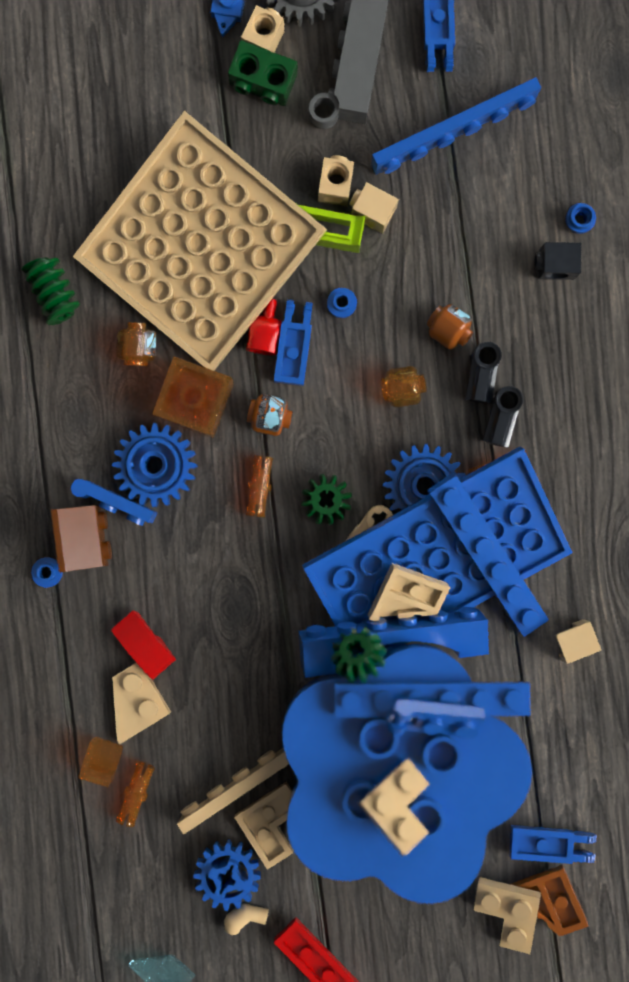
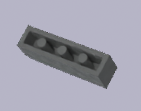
M351 0V2H345L343 20L348 22L346 31L340 30L337 49H342L341 59L334 60L332 78H337L335 88H329L328 93L315 95L309 104V118L315 127L328 129L334 126L337 120L366 124L388 0ZM326 104L334 112L328 118H320L315 114L314 110L319 105Z

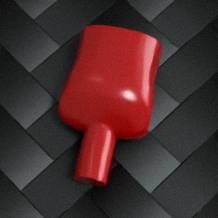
M271 299L264 308L263 315H259L250 325L246 346L247 351L267 356H277L282 324L281 320L274 318L277 300Z

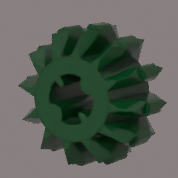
M320 474V486L313 479H310L308 483L314 491L302 490V494L311 497V500L302 501L301 506H313L306 513V516L310 518L317 511L319 513L316 519L317 524H321L323 515H327L328 525H333V513L336 514L338 519L343 520L345 517L338 509L340 507L345 510L351 509V505L342 503V499L351 498L352 493H340L347 486V483L344 481L338 487H335L336 475H332L330 484H326L325 475ZM326 491L327 495L328 492H331L334 495L332 499L334 505L330 508H327V505H325V508L319 505L321 501L320 493Z
M352 627L351 635L346 636L340 633L339 638L342 643H332V649L335 654L331 656V661L333 665L337 666L336 671L339 676L346 675V678L351 683L359 676L361 682L366 684L368 674L378 678L379 673L376 667H385L386 662L382 656L386 654V648L380 644L381 639L378 634L371 635L366 627L358 634L356 628Z

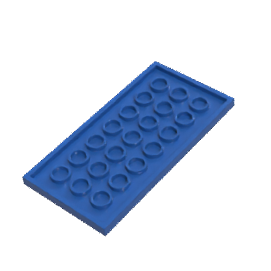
M519 446L459 479L523 580L572 554V550L524 448ZM430 495L302 565L335 626L346 621L356 624L368 622L370 608L392 563L447 582L450 590L440 611L447 613L457 612L460 608L475 607L495 596ZM396 615V616L379 617V618H384V619H386V620L398 619L397 615ZM409 642L385 644L384 646L386 652Z

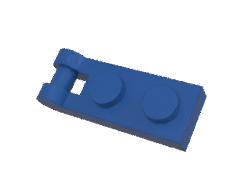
M77 479L71 485V492L76 497H93L100 500L99 507L112 513H116L117 509L128 513L126 519L143 526L145 521L153 523L158 513L91 481Z
M402 699L395 703L393 714L388 720L387 727L395 735H402L405 731L425 732L430 735L446 734L456 735L461 738L476 737L485 720V713L482 707Z

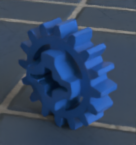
M227 839L225 847H221V844L216 841L214 843V851L206 847L203 852L205 859L198 858L196 865L200 869L195 870L194 878L200 881L196 884L195 889L196 891H205L202 897L203 901L209 898L213 899L212 908L214 909L219 903H223L225 911H228L230 903H234L235 907L240 909L241 899L250 902L252 899L250 891H258L259 884L255 881L261 879V871L254 869L259 866V859H250L253 854L252 849L246 852L242 851L243 842H239L236 847H232L231 839ZM221 856H229L222 860L217 859ZM240 861L245 865L247 872L241 869ZM233 865L232 875L226 879L225 884H222L223 875ZM208 878L213 879L216 888H213ZM237 890V892H235V893L226 894V893H228V892H230V891Z

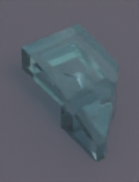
M174 955L134 959L128 965L144 982H191L196 976Z

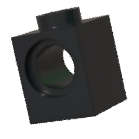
M545 242L539 249V252H535L534 269L539 270V280H575L581 274V243Z

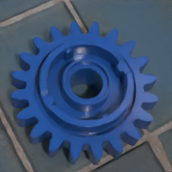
M153 423L151 432L144 425H140L141 434L138 436V434L130 430L129 435L132 441L128 442L121 439L120 442L125 447V450L114 451L117 456L121 457L120 462L112 463L113 467L121 469V472L117 473L114 479L125 480L119 489L121 491L131 489L128 496L130 500L140 495V505L144 506L150 498L152 507H157L161 498L162 502L168 506L170 505V495L177 500L181 499L178 492L180 488L190 491L185 481L196 479L195 476L189 473V469L198 467L197 464L189 462V459L194 457L196 452L185 451L191 442L189 440L179 442L182 435L180 431H176L170 436L171 427L169 425H166L162 432H160L157 423ZM159 457L163 463L162 469L158 473L152 474L148 469V463L152 458Z
M424 444L422 453H419L414 445L410 450L411 456L401 451L399 454L402 462L394 459L390 461L395 471L386 470L384 472L386 476L391 478V482L382 484V487L391 489V493L386 494L384 499L394 500L389 510L392 511L399 508L402 511L430 495H423L418 492L416 484L420 478L428 479L432 486H434L451 473L456 474L458 479L466 476L465 473H455V469L461 463L455 462L450 464L448 462L452 455L450 452L440 457L441 448L439 446L434 449L433 453H430L428 444Z

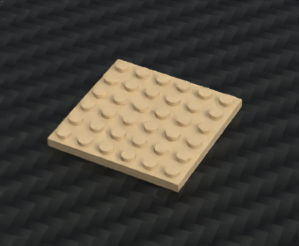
M184 111L73 257L209 372H214L325 234L327 229Z

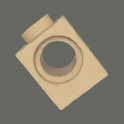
M256 5L241 36V40L275 52L284 33V18L272 8L264 9ZM263 28L271 30V32L267 35H260L257 33L260 29Z
M339 155L331 156V158L324 157L318 202L348 206L354 167L353 161H348V158ZM339 174L344 178V181L340 184H333L328 178L331 175Z
M366 182L362 191L356 190L349 205L353 207L352 215L366 216L365 225L383 234L397 208L399 199Z

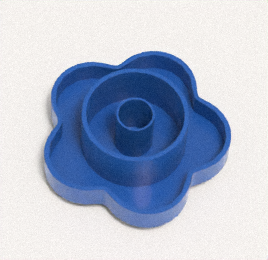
M417 643L402 645L386 652L382 656L386 662L385 667H376L379 673L378 678L368 674L366 683L472 682L465 669L448 653L431 645ZM330 674L308 682L292 698L283 724L284 751L290 766L298 778L290 796L287 816L288 836L297 857L311 871L332 880L351 881L371 876L376 877L397 895L417 903H439L452 899L462 893L474 881L482 866L488 832L514 815L523 804L529 792L532 778L531 760L521 738L497 716H485V720L476 737L461 738L456 735L446 734L430 735L425 732L405 731L402 735H395L387 727L390 717H335L334 683H351L346 678V675ZM358 676L353 683H363V682H361V680H360V678H359V676ZM409 759L428 781L429 785L407 807L428 831V834L405 856H401L358 803L403 760Z

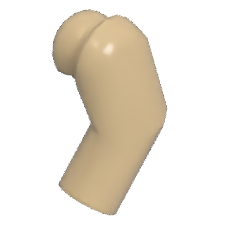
M242 903L240 909L234 908L227 914L224 920V929L228 934L236 935L250 921L265 925L269 909Z

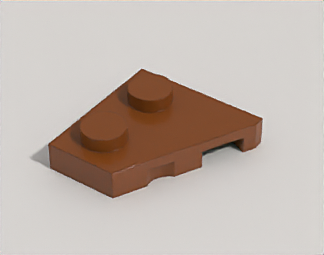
M563 864L510 884L541 892L537 917L543 919L548 924V927L559 937L589 926Z

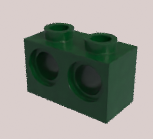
M241 40L228 71L229 83L240 94L249 95L251 93L259 96L262 101L269 105L275 106L280 104L285 106L296 80L298 67L297 61ZM247 67L255 69V72L250 75L241 73ZM273 78H280L283 80V83L275 86L271 85L269 81Z

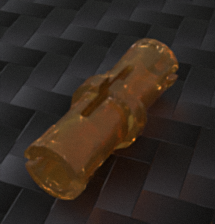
M254 455L252 482H248L250 496L246 515L254 516L256 504H258L257 517L265 518L268 491H271L272 485H269L274 458L265 457L264 469H262L263 456Z
M136 762L130 785L126 786L123 792L125 799L116 818V822L121 825L124 824L127 813L130 815L126 827H134L136 824L142 802H145L148 793L146 790L155 771V767L149 763L144 775H141L145 762Z

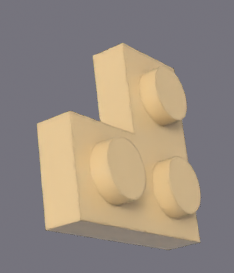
M409 759L403 760L358 803L401 856H405L428 834V831L407 807L429 785L428 781Z
M287 781L234 816L267 870L293 854V848L279 828L280 824L287 821L288 805L292 789Z
M480 877L474 911L504 918L500 947L527 954L531 953L541 892Z

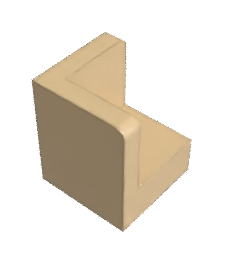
M584 619L572 623V628L557 633L555 636L562 654H559V657L566 664L602 651L591 622Z

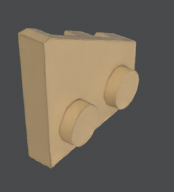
M392 563L368 613L369 620L380 621L379 617L396 615L398 619L411 618L414 615H437L450 590V586L447 582Z
M137 663L112 677L116 733L119 744L171 713L153 680Z

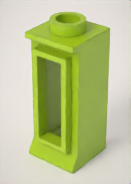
M298 205L315 220L350 226L348 236L325 232L316 245L359 253L366 216H355Z

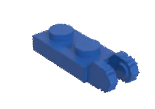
M423 0L427 72H434L436 67L435 50L445 49V71H453V49L455 47L454 0Z
M287 300L285 319L281 324L274 375L275 383L304 386L312 330L310 322L313 303L306 302L303 309V324L292 323L295 304L294 300Z
M511 825L509 857L514 860L573 864V862L594 863L595 854L586 850H574V842L593 844L596 842L597 835L590 832H573L569 829Z

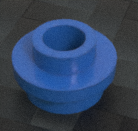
M577 203L571 206L565 216L566 225L572 232L577 234L590 231L596 222L594 209L585 203ZM575 216H583L585 222L583 224L578 223Z
M337 288L329 294L327 307L333 316L347 318L356 310L357 299L351 290ZM339 298H345L348 304L345 307H339L336 301Z
M44 557L34 563L31 574L37 585L49 588L60 582L63 572L59 573L58 561L56 559ZM44 567H48L51 570L49 578H45L42 575Z

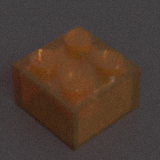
M173 357L152 414L161 420L214 438L234 381L230 376Z

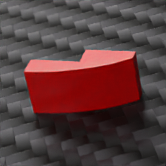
M135 610L130 612L111 629L121 645L151 679H155L176 660L163 640L153 633L139 612Z

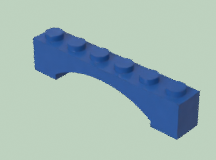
M463 607L457 612L449 613L439 610L437 615L430 616L414 615L411 618L391 620L379 618L380 621L368 620L367 623L358 624L346 621L334 627L313 625L307 627L306 630L298 631L301 667L305 678L336 674L337 666L333 665L331 661V656L335 654L332 649V643H342L339 638L340 633L349 636L351 635L352 627L356 628L358 634L364 627L369 629L371 635L378 634L381 639L380 644L382 645L397 642H427L453 649L458 658L489 654L488 619L479 609L474 607Z

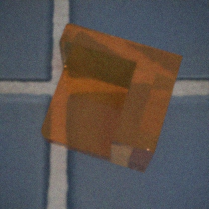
M98 737L92 739L88 745L78 778L108 787L114 780L124 748L123 745Z

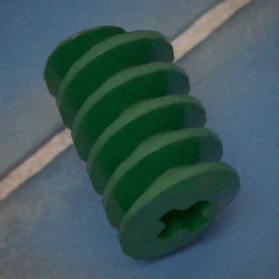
M45 257L28 262L21 270L27 273L25 279L29 284H32L31 291L37 295L36 302L42 306V314L48 317L46 323L48 325H58L72 318L75 313L74 310L81 304L79 301H69L75 295L73 290L64 291V288L70 284V281L68 279L59 280L65 273L63 268L54 270V267L60 263V260L58 258L49 259Z

